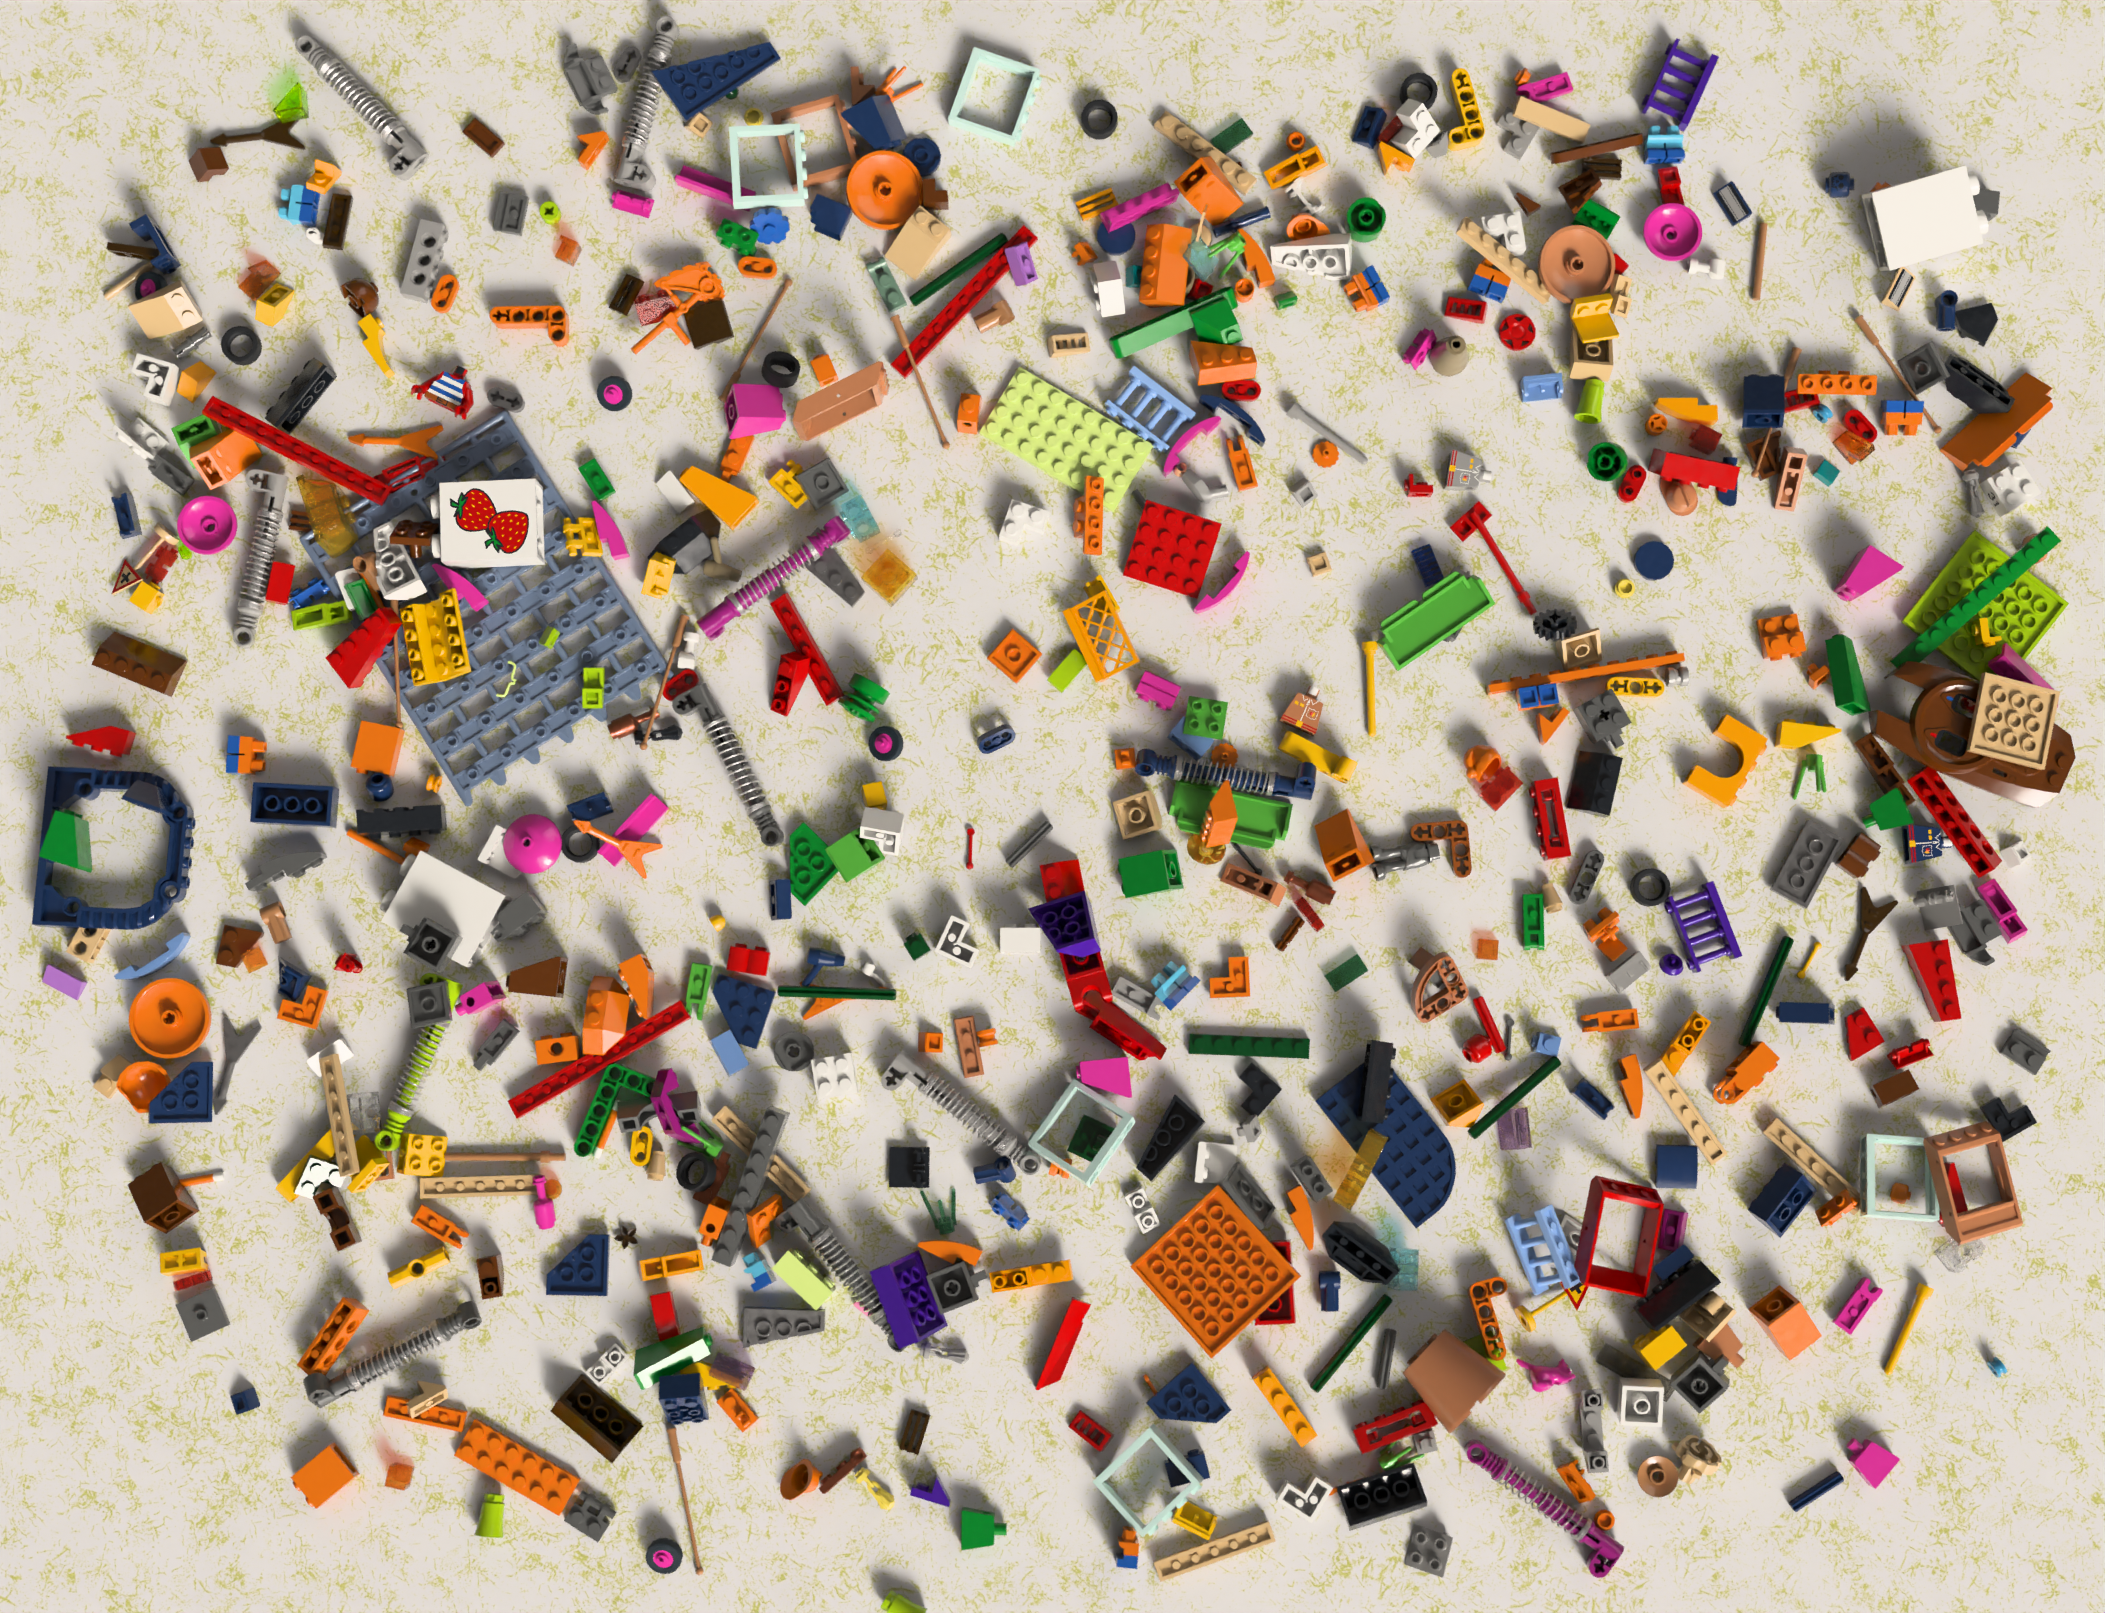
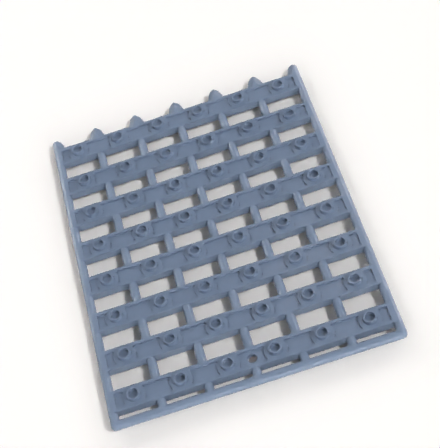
M507 411L499 412L435 452L438 456L437 461L439 465L425 473L426 476L423 479L408 484L388 496L383 506L363 497L300 537L301 544L338 602L343 601L344 597L336 576L331 577L323 562L349 546L356 557L364 554L357 544L358 540L373 532V529L390 522V520L416 504L425 516V519L422 521L439 523L438 534H441L440 519H433L432 513L424 499L439 490V483L458 482L457 479L483 462L493 476L486 481L530 479L538 474L546 486V489L543 490L544 515L559 507L565 518H570L571 523L576 524L573 514ZM504 420V425L478 440L477 436ZM468 441L472 443L446 461L442 460L444 459L442 458L443 455L446 456ZM518 442L526 456L499 472L490 458ZM427 457L426 459L421 461V465L430 462L431 460L434 461V459ZM418 465L406 470L390 480V483L386 485L389 486L395 481L419 471ZM405 479L403 483H408L411 479ZM402 482L393 484L392 487L394 488ZM414 489L418 491L416 496L411 495V491ZM370 503L372 507L344 523V518ZM335 524L337 525V529L313 544L309 542V540ZM564 524L544 535L545 560L554 575L527 591L519 576L536 565L493 567L475 579L472 578L467 568L458 569L462 577L473 584L485 597L511 581L521 595L495 612L488 603L482 608L487 617L464 631L470 664L475 671L449 687L446 686L444 681L436 683L441 692L416 708H413L405 693L416 687L413 685L410 665L399 672L400 702L465 806H470L473 803L470 791L489 778L497 785H505L507 781L505 768L523 757L531 764H538L540 762L538 747L556 736L566 743L573 742V725L589 715H592L600 722H605L608 717L605 705L624 693L632 700L637 701L641 698L639 688L641 682L657 672L664 677L667 662L601 558L597 556H583L562 570L559 568L552 555L566 547V534L563 533L562 529ZM573 533L574 539L578 540V533ZM404 545L408 554H410L409 545ZM410 557L431 602L439 599L431 586L440 581L441 578L432 565L438 564L446 568L448 567L441 562V558H434L419 568L414 558ZM353 564L345 568L344 570L354 568ZM600 572L608 587L582 603L573 588ZM381 590L378 591L384 606L390 607V599H385ZM567 593L575 608L548 624L539 609ZM465 597L458 600L460 612L471 607ZM398 600V606L408 600ZM621 605L629 620L607 634L602 635L594 620L616 606ZM356 610L352 611L353 620L350 622L356 630L364 621H360ZM533 614L541 629L514 645L506 630ZM402 624L397 630L398 652L406 647ZM587 625L596 640L569 657L560 642ZM550 626L560 632L553 647L562 662L535 678L526 663L549 649L538 642L546 627ZM499 635L508 650L481 666L472 651ZM393 637L390 643H387L383 649L381 657L376 660V664L396 694L395 675L391 673L384 662L394 655ZM641 637L650 652L623 669L615 653ZM608 658L617 673L605 680L603 708H582L581 695L556 711L547 696L573 679L582 691V688H584V680L581 676L583 668L594 667ZM508 661H512L516 664V669L520 667L529 683L501 699V697L496 696L498 692L493 684L512 672L513 665L508 663ZM671 669L667 679H672L674 676ZM486 689L495 704L468 720L459 705ZM541 701L549 716L522 732L513 717ZM453 710L461 725L434 742L425 726ZM507 722L516 737L488 753L480 738ZM473 743L482 758L455 775L446 759Z

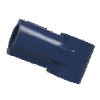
M1953 290L1944 291L1936 297L1934 302L1937 309L1936 330L1941 332L1955 330V305L1958 302V295ZM1943 297L1948 298L1949 305L1943 302Z
M1006 1156L999 1157L992 1164L974 1167V1176L977 1184L1000 1180L1002 1183H1009L1016 1177L1010 1158Z
M1319 1271L1321 1311H1339L1340 1271Z

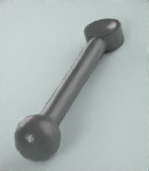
M1513 1019L1506 1021L1508 1035L1507 1050L1504 1058L1507 1061L1512 1059L1510 1050L1512 1026L1515 1023Z

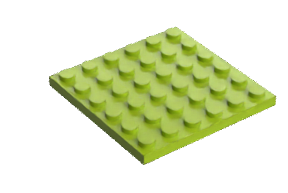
M1976 530L1972 531L1901 622L1919 636L2010 557ZM2026 571L1938 646L1936 650L1974 680L1980 682L1982 673L1986 672L1997 675L1988 666V661L2001 654L2002 645L2005 643L2025 660L2069 603L2030 572ZM1979 618H1987L1990 637L2001 636L2002 640L1996 642V646L1983 647V644L1976 645L1975 636L1971 632L1973 621Z

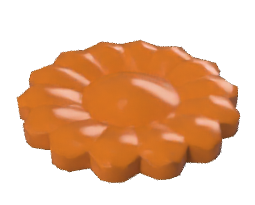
M1328 441L1316 444L1312 454L1314 462L1323 468H1330L1339 459L1338 448Z
M1220 743L1211 752L1212 764L1216 765L1218 762V768H1222L1223 763H1225V767L1229 766V764H1231V767H1234L1238 761L1237 750L1233 748V745Z

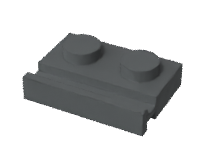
M500 192L493 230L522 236L529 203L528 196Z
M2014 1029L1999 1053L2032 1075H2036L2051 1050L2020 1030Z

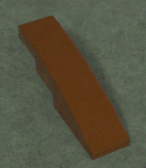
M1871 732L1854 743L1856 750L1884 795L1895 788H1899L1906 805L1909 806L1914 803L1915 799L1905 787V781L1893 767L1895 764Z

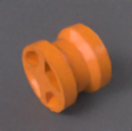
M1662 414L1652 415L1645 423V431L1651 436L1660 435L1667 427V419Z
M995 1028L976 1032L980 1040L978 1043L979 1047L998 1044V1040L995 1038Z

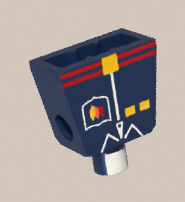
M1916 825L1902 826L1905 864L1942 856L1943 848L1952 847V841L1948 836L1941 837L1939 828Z

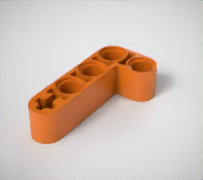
M498 306L490 311V319L499 329L548 328L549 338L554 345L564 347L569 342V316L561 306ZM524 314V318L521 321H516L517 315ZM538 314H544L541 320H535ZM557 314H563L562 319L554 320ZM557 333H563L562 338L554 339Z
M1501 1277L1476 1282L1470 1285L1467 1291L1486 1355L1493 1361L1502 1360L1506 1356V1347L1491 1302L1492 1297L1502 1295L1507 1290V1282ZM1494 1281H1499L1502 1284L1500 1292L1493 1290L1492 1283ZM1475 1286L1480 1287L1483 1291L1480 1298L1473 1295V1288ZM1481 1306L1488 1308L1489 1314L1487 1317L1480 1316L1479 1308ZM1487 1326L1494 1328L1495 1334L1493 1337H1488L1485 1334ZM1498 1339V1342L1494 1343L1496 1349L1500 1348L1501 1350L1498 1353V1357L1496 1354L1492 1355L1491 1351L1494 1350L1493 1343L1488 1345V1341Z

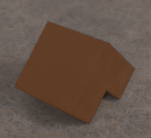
M220 147L198 148L189 159L197 182H208L213 175H224L229 169Z
M923 179L924 209L949 210L948 191L936 190L935 179Z

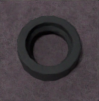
M1425 73L1411 74L1404 80L1401 86L1399 96L1401 104L1403 105L1410 99L1407 95L1409 86L1413 83H1422L1430 91L1428 100L1423 102L1426 109H1430L1437 97L1438 88L1436 82Z
M1102 99L1093 100L1083 108L1081 126L1084 133L1090 138L1096 140L1106 139L1115 132L1118 116L1115 107L1110 102ZM1098 109L1107 111L1111 117L1110 125L1103 130L1093 129L1088 123V117L1092 111Z
M236 326L225 332L222 337L221 348L224 355L236 365L245 366L252 364L258 359L261 354L262 344L257 334L251 329L244 326ZM246 335L252 340V349L245 356L238 357L231 352V343L237 336Z
M774 351L765 357L761 373L766 382L772 386L788 388L797 382L801 366L793 355L783 351ZM771 366H783L787 368L791 373H778Z
M574 825L569 827L561 837L562 853L576 863L591 861L600 849V840L586 832L592 841L590 851L584 855L573 854L569 848V840L572 835L581 832Z
M1654 868L1644 869L1636 873L1630 884V892L1633 899L1646 907L1657 906L1663 903L1669 896L1671 889L1667 876L1662 871ZM1653 876L1660 881L1662 890L1658 897L1647 899L1640 894L1639 883L1642 878Z
M697 1152L685 1155L678 1163L676 1169L678 1183L684 1189L694 1192H703L710 1188L716 1177L714 1161L709 1156ZM702 1161L704 1165L703 1177L696 1184H692L689 1180L690 1167L694 1162Z

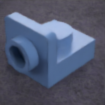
M1537 1032L1531 1040L1533 1052L1557 1057L1561 1037Z

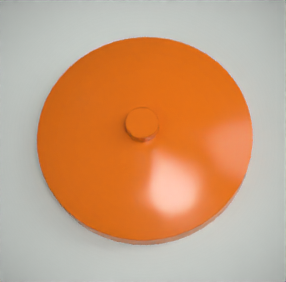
M886 150L875 151L863 156L851 169L846 181V197L854 215L865 225L878 230H894L904 226L917 208L922 205L923 181L914 164L903 155Z
M164 978L146 985L136 995L129 1012V1027L135 1042L145 1052L159 1058H179L190 1054L203 1043L211 1026V1008L206 996L196 985L183 979Z

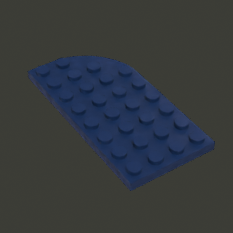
M1363 1062L1315 1100V1102L1417 1229L1445 1205L1452 1192L1456 1176L1454 1153L1446 1136L1394 1071L1393 1078L1388 1083V1088H1391L1390 1099L1386 1100L1385 1108H1388L1387 1120H1384L1383 1124L1357 1120L1364 1068Z

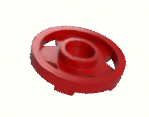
M1510 315L1503 320L1499 327V339L1510 350H1524L1535 339V325L1525 315ZM1506 323L1508 328L1502 331L1503 326ZM1529 325L1531 326L1532 332L1528 330ZM1505 340H1511L1512 346L1509 345ZM1522 341H1528L1526 345L1521 346Z

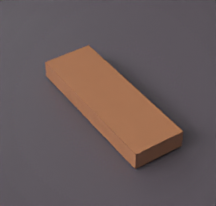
M974 1016L954 1019L964 1078L984 1075Z

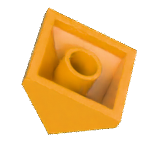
M1465 1079L1430 1099L1445 1126L1471 1128L1484 1106Z

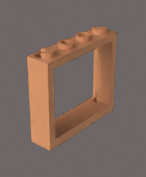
M838 94L771 113L774 125L782 124L781 121L836 106L852 163L807 175V180H803L804 187L809 188L848 177L855 163L861 159L860 154L856 155L854 150L857 147L855 136H850L849 133L852 126L841 116V112L847 109L844 100H840ZM777 135L793 191H798L797 174L786 136Z

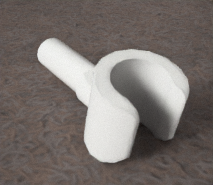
M866 962L862 968L863 973L873 978L883 987L885 982L873 973L875 966Z

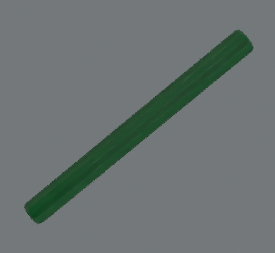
M1000 233L909 297L911 303L914 306H918L1008 242L1006 235Z
M1788 936L1782 938L1738 1041V1044L1741 1046H1750L1794 942Z
M779 985L777 991L780 997L896 1000L897 995L895 989Z
M1552 1056L1468 1129V1134L1473 1139H1477L1561 1065V1061L1557 1057Z
M1383 1294L1312 1381L1310 1388L1316 1393L1320 1392L1393 1302L1392 1298L1387 1294Z

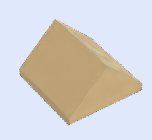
M1599 628L1571 635L1570 638L1565 637L1563 641L1559 639L1555 643L1565 672L1569 668L1583 667L1602 661Z

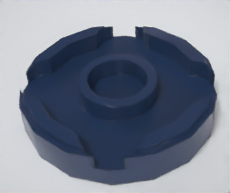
M928 138L912 139L903 150V156L914 164L921 177L933 174L941 163L939 147Z
M1102 222L1097 230L1098 244L1109 255H1123L1132 249L1135 243V229L1129 223L1108 233Z
M1647 542L1637 550L1634 556L1635 570L1646 580L1656 581L1663 579L1671 572L1674 565L1672 551L1662 542Z

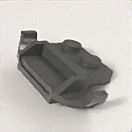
M576 43L568 45L564 57V74L579 105L594 115L607 113L609 110L604 108L601 99L603 96L616 93L618 88L602 55L584 60L583 57L579 58Z
M1979 899L1967 907L1959 904L1963 924L1948 926L1947 928L1962 954H1965L1971 960L1981 965L1988 966L1995 962V959L1986 951L1987 945L1985 943L2002 935V932L1983 899Z

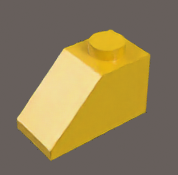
M276 283L257 299L255 320L272 327L283 318L294 295V290Z

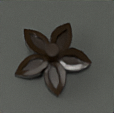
M622 1225L620 1229L621 1234L617 1235L614 1239L622 1241L623 1249H626L629 1243L637 1244V1239L633 1237L637 1228L628 1231Z

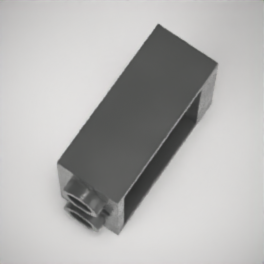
M1305 1155L1290 1165V1168L1313 1201L1318 1202L1333 1192V1189L1310 1156Z

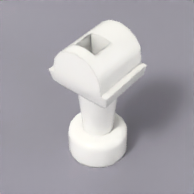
M1690 258L1687 273L1695 274L1696 271L1708 273L1711 279H1723L1726 262L1719 259H1711L1708 263H1698V259Z
M684 632L683 640L687 642L684 651L679 653L678 668L695 669L694 643L699 641V634Z

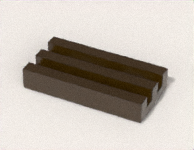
M1582 158L1581 174L1592 168L1597 171H1615L1616 174L1597 173L1600 179L1620 180L1622 159ZM1586 163H1588V164H1603V165H1617V166L1587 165Z
M626 274L608 308L627 316L645 282Z
M911 1409L899 1447L900 1450L916 1455L919 1454L931 1415ZM917 1415L909 1445L905 1446L913 1416ZM921 1417H924L925 1421L915 1449L912 1446Z

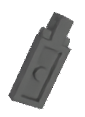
M503 1019L478 1049L476 1055L479 1056V1059L473 1066L480 1071L487 1064L491 1066L520 1031L506 1019Z

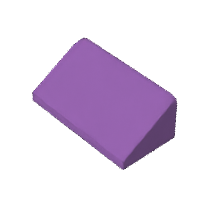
M1027 241L1005 249L1016 286L1026 285L1038 279Z
M53 964L47 965L42 980L43 983L75 1000L80 998L88 983Z

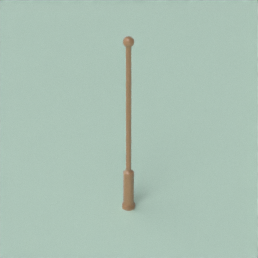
M791 279L785 280L782 292L738 370L731 376L721 396H719L718 399L725 403L732 385L737 384L741 377L740 373L788 287L793 284Z
M895 315L890 320L893 322L902 347L906 349L942 439V447L948 449L950 443L945 439L909 349L910 343L900 321V316Z
M1861 315L1856 318L1854 322L1859 325L1871 344L1877 347L1914 401H1920L1880 346L1879 339L1864 320V316ZM1923 407V413L1934 427V432L1939 434L1942 428L1937 426Z
M1798 347L1792 348V354L1784 374L1785 390L1788 381L1793 376L1799 355L1802 352V349ZM1768 428L1755 469L1751 472V476L1754 478L1759 476L1758 470L1772 428Z
M390 599V607L399 617L398 600ZM396 632L394 635L397 709L395 727L401 729L403 723L401 722L398 632Z
M680 614L679 617L680 620L672 642L673 649L644 740L640 744L641 750H646L648 747L647 740L676 649L680 646L687 621L690 618L683 614Z
M673 1427L666 1429V1432L669 1436L673 1462L677 1466L697 1567L695 1572L697 1575H702L704 1570L700 1566L680 1465L681 1455L676 1434L677 1429Z

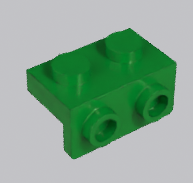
M1589 199L1578 211L1571 224L1592 228L1607 240L1619 221L1620 216Z
M724 218L716 233L719 244L726 249H736L737 253L744 257L748 255L754 257L757 252L755 244L759 234Z

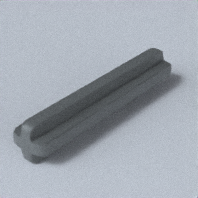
M1045 821L1006 859V863L1013 868L1053 830V826L1048 821Z
M1390 1328L1385 1329L1376 1384L1377 1388L1380 1389L1388 1388L1397 1333L1396 1330Z

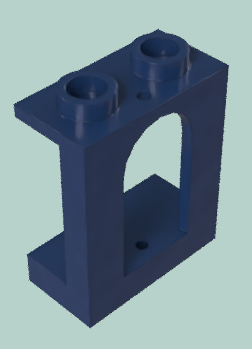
M147 214L129 223L132 230L145 242L153 239L161 255L150 262L164 275L171 274L181 266L161 228Z

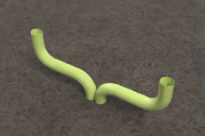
M508 661V663L513 665L511 680L513 682L508 683L504 694L497 693L496 696L505 697L510 685H515L514 673L516 671V664L512 661Z

